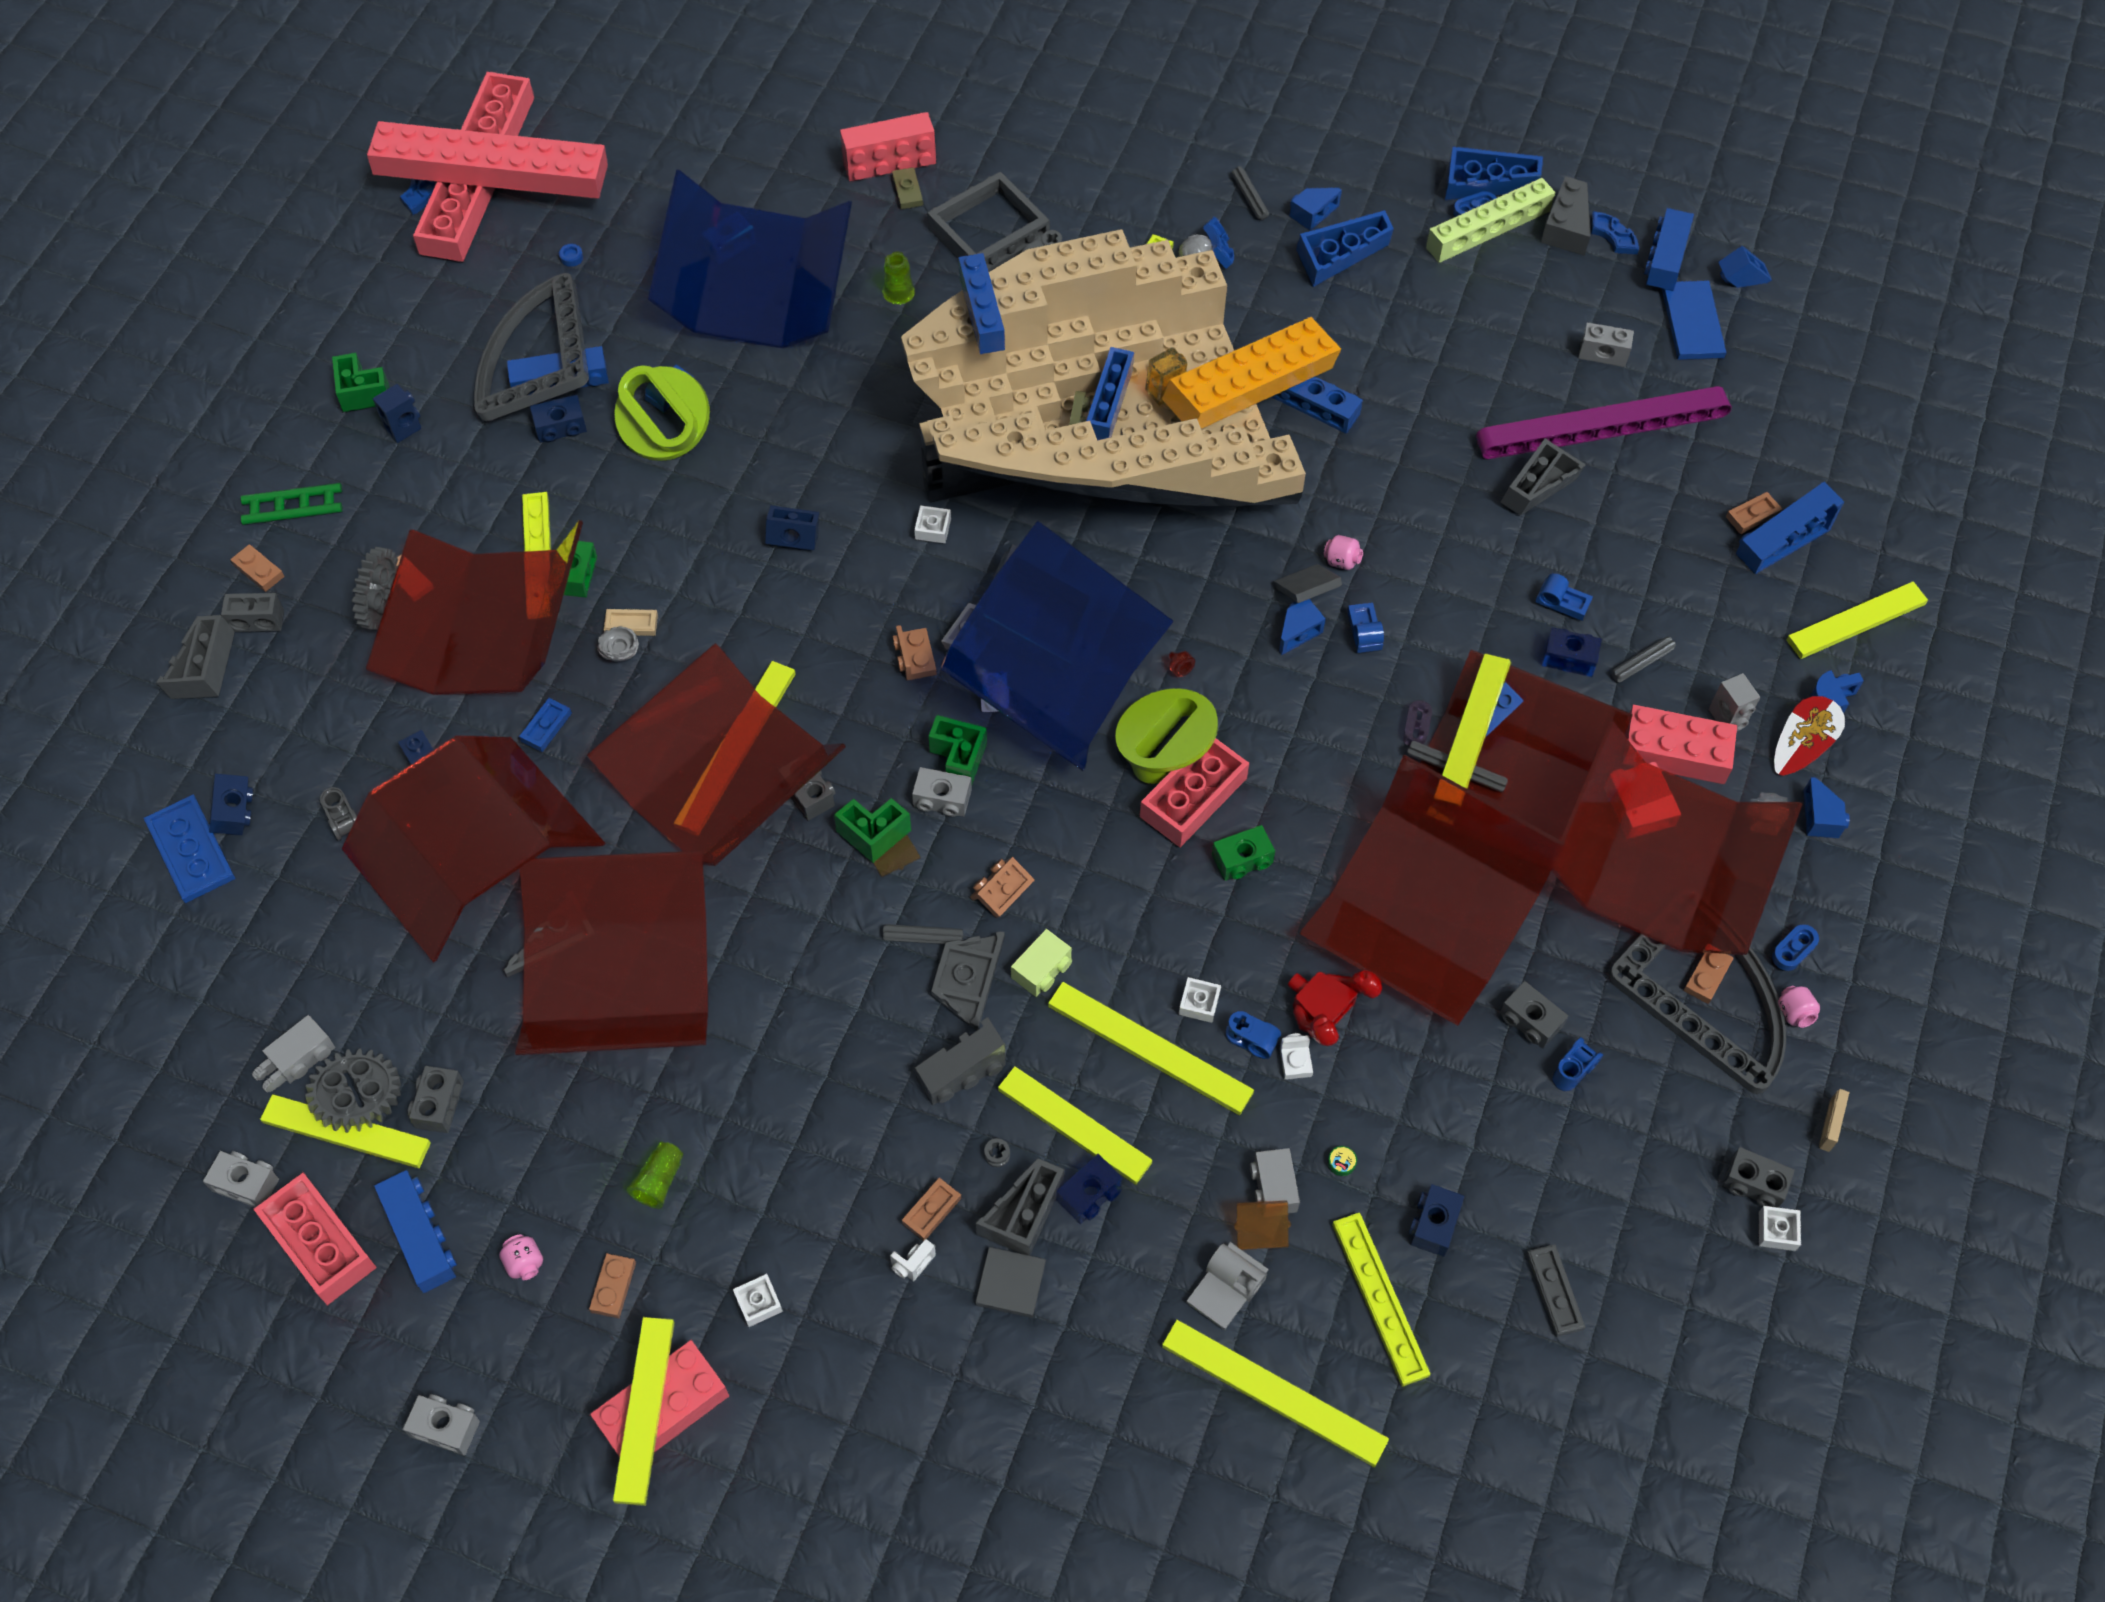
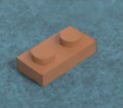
M1766 492L1729 510L1726 518L1742 534L1772 519L1782 511V508Z
M250 544L230 559L238 570L265 592L285 577L277 566Z
M1709 945L1687 983L1684 992L1709 1004L1734 957Z
M938 1178L902 1219V1224L924 1241L962 1199L961 1194L941 1178Z
M606 1253L589 1308L591 1313L620 1318L636 1265L635 1259Z

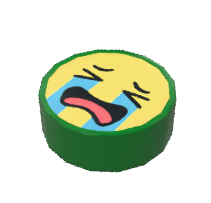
M1338 1146L1330 1152L1328 1166L1334 1174L1347 1176L1355 1170L1357 1156L1352 1149L1346 1146Z

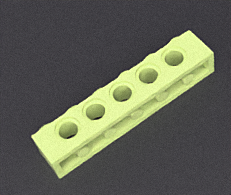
M1543 178L1531 182L1431 228L1426 249L1438 263L1550 212L1555 191Z

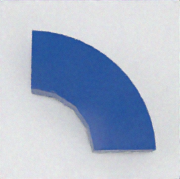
M411 179L410 187L400 198L412 215L418 213L427 205L436 186V181Z
M1592 212L1591 234L1608 240L1613 246L1614 253L1638 254L1639 244L1630 228L1627 229L1619 223V219L1611 215Z
M1213 217L1203 226V229L1210 238L1215 257L1227 269L1234 261V250L1228 246L1227 241L1229 237L1218 219Z

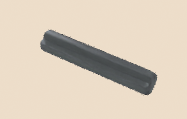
M1238 166L1232 171V176L1255 216L1262 221L1269 216V212L1245 170Z
M1670 636L1661 639L1614 668L1611 673L1612 678L1617 683L1624 681L1674 650L1676 646L1675 641Z
M886 924L883 927V939L888 941L945 944L946 942L956 940L963 941V930L957 928Z

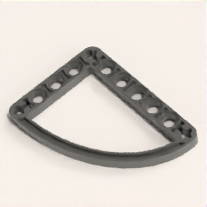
M569 273L559 274L533 288L513 305L495 328L483 352L475 382V410L483 421L496 419L578 389L588 382L589 374L577 287ZM554 296L563 369L490 395L493 373L508 338L527 314L544 300ZM576 358H579V359L576 360L575 362L570 363L572 360H574V359H576Z
M1692 890L1681 891L1614 963L1609 973L1610 982L1745 1089L1754 1094H1761L1768 1089L1775 1079L1784 1060L1786 1026L1784 1014L1778 1004V994L1761 961L1732 924L1696 892ZM1689 900L1692 904L1688 905L1682 913L1679 909L1683 902ZM1694 915L1703 920L1731 949L1745 968L1758 991L1767 1015L1770 1030V1049L1765 1067L1643 973ZM1664 917H1675L1678 925L1674 927L1667 925ZM1651 933L1658 934L1662 938V943L1653 944L1648 939V935ZM1632 952H1642L1646 957V961L1637 962L1633 959ZM1625 971L1627 976L1620 978L1618 973ZM1634 979H1636L1637 981L1635 982L1633 988L1629 986L1630 983L1633 982ZM1640 986L1648 987L1652 992V996H1641L1637 988ZM1663 1003L1671 1005L1674 1013L1671 1015L1664 1014L1660 1010V1005ZM1682 1022H1693L1696 1025V1031L1687 1032L1683 1028ZM1712 1038L1716 1040L1719 1044V1049H1709L1705 1045V1039ZM1728 1057H1738L1742 1062V1066L1740 1068L1732 1067L1727 1061ZM1747 1066L1751 1068L1746 1075L1742 1074ZM1760 1076L1762 1078L1761 1082L1758 1084L1754 1083V1078Z

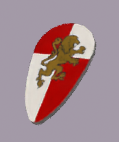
M1812 696L1802 700L1794 708L1784 726L1775 750L1774 769L1777 775L1787 776L1806 768L1835 743L1845 727V716L1837 703L1824 696Z

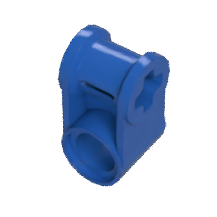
M1238 1011L1230 1016L1225 1035L1230 1043L1251 1052L1261 1059H1269L1281 1037V1031L1270 1023L1263 1022L1246 1012Z
M1582 1037L1570 1048L1553 1074L1552 1080L1554 1085L1562 1091L1574 1089L1604 1056L1601 1052L1596 1053L1586 1045ZM1563 1071L1570 1072L1573 1077L1565 1075Z

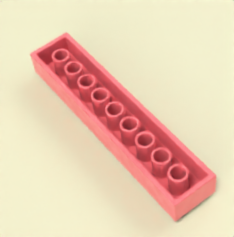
M487 72L461 130L518 136L534 100L530 79ZM437 182L413 235L419 255L463 262L495 188Z
M381 121L377 123L367 153L373 175L597 199L600 197L608 166L605 145Z

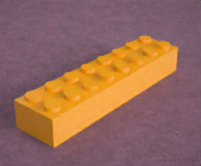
M1309 317L1170 379L1162 400L1181 421L1197 418L1202 429L1332 369L1341 348L1312 317Z

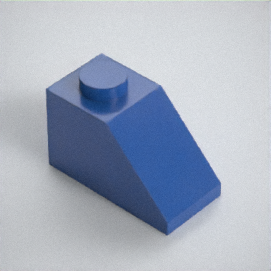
M1306 188L1299 195L1297 194L1292 198L1290 202V217L1311 231L1339 207L1342 190L1339 188Z
M1743 246L1719 261L1722 269L1720 272L1721 277L1726 283L1730 282L1737 288L1772 281L1765 263Z
M1310 599L1300 603L1294 602L1287 608L1279 648L1281 655L1323 633L1326 619Z
M1811 777L1803 790L1807 836L1839 838L1843 831L1848 828L1850 821L1849 813L1845 811V802L1817 778Z

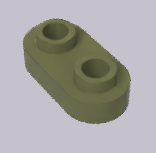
M1075 392L1069 425L1086 422V417H1083V413L1088 412L1090 397H1086V392Z

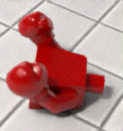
M1368 970L1357 972L1352 977L1317 972L1310 981L1296 973L1289 981L1288 987L1297 993L1293 1003V1014L1299 1029L1309 1033L1320 1045H1334L1339 1040L1335 1027L1336 1024L1355 1005L1358 993L1371 999L1380 995L1382 991L1380 978Z

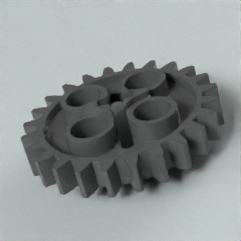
M382 547L371 548L370 553H366V560L361 561L362 568L357 570L359 577L354 580L357 585L353 589L355 597L352 599V602H355L352 611L356 612L354 619H357V624L363 628L377 630L378 627L381 628L382 623L387 622V616H391V607L394 608L395 606L393 600L397 598L395 592L399 588L397 580L400 578V575L397 572L400 566L396 565L398 558H395L396 553L392 552L391 549Z
M359 1048L356 1055H352L348 1049L346 1050L345 1057L335 1053L336 1060L333 1062L327 1058L324 1059L325 1068L321 1066L315 1067L317 1075L309 1076L311 1083L306 1084L307 1094H305L310 1113L314 1114L316 1121L322 1120L324 1127L332 1123L334 1131H337L342 1125L345 1128V1132L348 1133L351 1126H356L359 1132L361 1131L362 1124L366 1123L368 1127L372 1128V1120L376 1119L382 1122V1113L391 1114L390 1105H398L397 1096H401L400 1077L398 1076L397 1068L392 1066L390 1059L385 1061L383 1054L374 1057L373 1050H370L366 1055H363L361 1048ZM344 1073L349 1074L354 1089L359 1094L360 1101L364 1107L360 1108Z

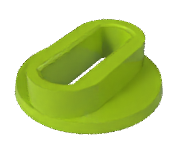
M637 366L627 371L621 378L618 387L619 396L615 406V423L621 439L631 451L646 459L665 461L686 454L699 443L709 423L710 407L703 387L694 377L673 367L660 366L652 368L649 366ZM652 382L684 421L685 428L678 437L667 439L636 401L634 393L641 384Z
M1179 688L1156 691L1140 698L1124 712L1116 728V744L1123 757L1131 764L1133 772L1139 780L1151 784L1160 783L1171 771L1194 763L1210 749L1218 731L1217 713L1213 704L1206 697L1195 691ZM1190 716L1159 754L1154 758H1148L1181 718Z

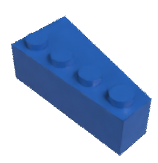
M1452 147L1445 200L1461 199L1484 191L1490 192L1495 196L1512 192L1541 178L1543 157Z
M1384 210L1302 233L1299 236L1296 251L1314 287L1388 246L1394 228Z
M1824 481L1752 533L1745 534L1739 541L1740 545L1736 555L1754 574H1757L1829 532L1844 501Z

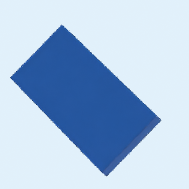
M1676 282L1674 291L1662 288L1678 360L1725 358L1726 349L1710 282Z
M194 794L144 818L185 903L236 879L214 833L209 832L210 825Z

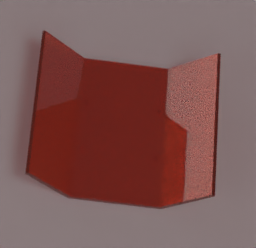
M579 520L557 550L473 554L413 529L409 530L366 669L433 695L522 692L545 664L583 521Z
M715 643L587 756L638 814L696 864L716 866L846 746L843 743L822 745L764 699Z
M1472 649L1470 650L1448 707L1429 747L1448 755L1450 754L1484 654ZM1510 665L1504 683L1506 682L1524 701L1485 737L1476 762V766L1507 778L1508 783L1505 790L1498 792L1470 780L1461 806L1436 800L1435 794L1444 769L1421 761L1410 786L1397 800L1396 805L1563 875L1633 714Z
M1610 720L1549 869L1584 909L1681 952L1747 955L1803 803L1736 802L1646 763L1618 726Z
M455 736L368 793L342 850L434 963L437 961L466 904L550 847L604 846L605 842L511 737Z
M1404 754L1381 810L1333 892L1301 930L1300 934L1362 971L1368 970L1375 973L1381 982L1459 1026L1488 984L1536 902L1565 843Z
M702 851L519 859L525 926L523 1024L515 1055L706 1045L708 1028L707 922ZM537 928H543L541 931L534 932Z

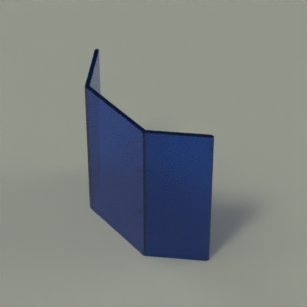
M676 169L648 300L693 333L778 348H785L829 332L852 201H847L807 218L721 203L682 171Z
M1037 521L996 574L947 650L941 670L1081 771H1084L1091 741L1132 673L1171 626L1173 620Z

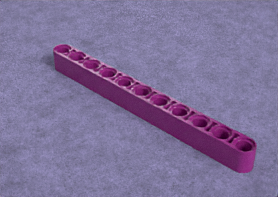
M1716 386L1489 426L1477 432L1476 440L1482 456L1485 459H1494L1534 452L1545 438L1556 446L1562 447L1719 419L1728 415L1732 407L1724 389Z

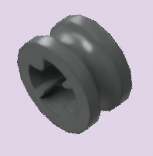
M996 1138L988 1141L985 1145V1160L992 1167H1002L1007 1164L1010 1158V1148L1006 1141ZM999 1147V1151L1001 1149L1004 1150L1001 1158H996V1155L991 1156L993 1148Z

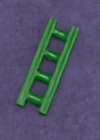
M341 483L242 495V505H249V514L241 515L242 525L343 512L342 503H334V493H341L342 485ZM324 495V505L309 506L310 496ZM299 498V508L285 509L284 500ZM274 501V511L260 513V503Z

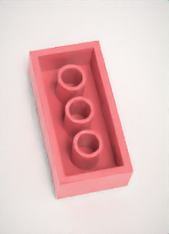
M928 112L840 130L843 163L849 182L889 174L895 170L936 164L935 133Z
M1633 705L1626 720L1620 764L1634 766L1642 762L1645 764L1656 762L1660 772L1725 785L1733 769L1737 725Z
M1215 738L1210 749L1200 759L1184 768L1171 771L1141 801L1140 818L1181 848L1247 779L1249 762Z
M304 1173L254 1208V1211L326 1305H329L377 1268Z
M692 1340L669 1356L654 1452L729 1397L725 1385ZM632 1384L590 1414L619 1457L621 1455Z

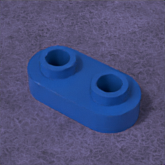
M1484 191L1461 198L1455 202L1453 214L1457 217L1496 199V196Z
M1809 925L1796 926L1773 951L1772 960L1774 964L1785 971L1797 968L1819 942L1817 931ZM1799 939H1803L1806 944H1802ZM1782 956L1788 957L1790 961H1786Z

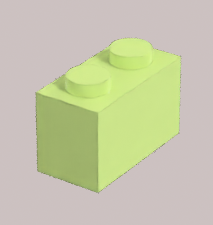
M1046 929L1011 966V978L1037 997L1042 991L1046 992L1054 983V978L1059 972L1064 973L1072 963V948Z

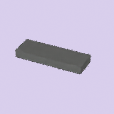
M1556 1245L1528 1251L1526 1256L1555 1337L1583 1331L1586 1327Z

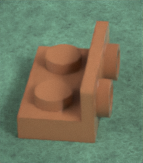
M901 625L896 626L897 635L892 636L895 651L900 650L901 656L897 657L900 672L905 671L907 680L937 675L927 629L922 628L902 632Z
M1014 857L1005 861L1003 859L997 861L990 869L993 873L987 879L985 877L981 878L973 886L975 892L970 896L973 901L978 899L996 918L1000 917L1034 881V878Z

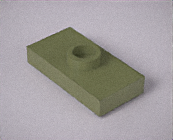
M914 167L892 171L901 209L923 206V199Z

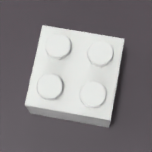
M920 506L915 526V539L946 543L951 521V510Z
M1188 977L1179 1015L1212 1023L1221 985Z
M1763 1206L1759 1211V1246L1796 1251L1801 1246L1800 1211Z
M767 1274L733 1289L748 1327L783 1312Z

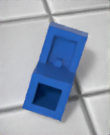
M1832 670L1819 678L1810 697L1824 696L1841 707L1844 714L1849 705L1846 697L1856 695L1864 680L1860 673L1852 675L1843 674L1835 678Z

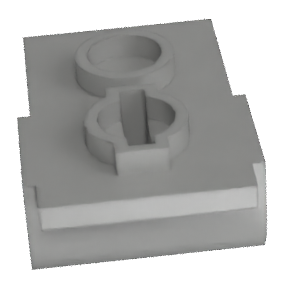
M1231 1242L1228 1246L1222 1244L1210 1259L1206 1268V1276L1186 1303L1220 1328L1226 1330L1245 1302H1250L1264 1283L1269 1269Z

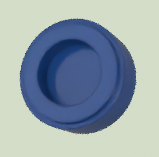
M576 244L564 245L559 251L560 260L565 266H577L583 260L582 249Z

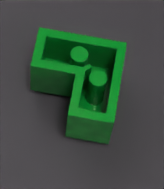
M357 353L332 357L335 390L343 412L375 407L372 398L390 388L383 367L363 370Z
M936 715L929 734L930 752L948 757L945 765L946 772L971 777V783L973 784L987 745V728Z
M892 798L873 814L855 799H852L834 814L836 832L872 863L911 831L910 813Z

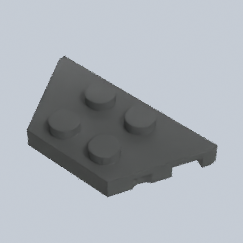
M996 932L995 936L981 939L980 936H976L965 941L956 940L945 943L931 990L932 996L975 1030H979L1005 939V932Z

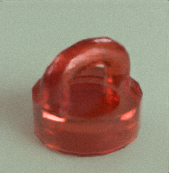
M1189 652L1169 653V658L1171 659L1169 667L1177 677L1185 676L1192 671L1195 659Z

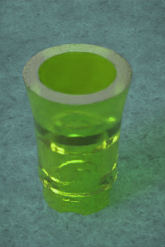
M893 252L887 255L884 264L883 296L888 302L893 304L907 303L915 294L908 258L902 252Z
M659 1142L639 1174L627 1187L628 1194L641 1204L655 1209L662 1208L684 1153L677 1146L669 1142Z

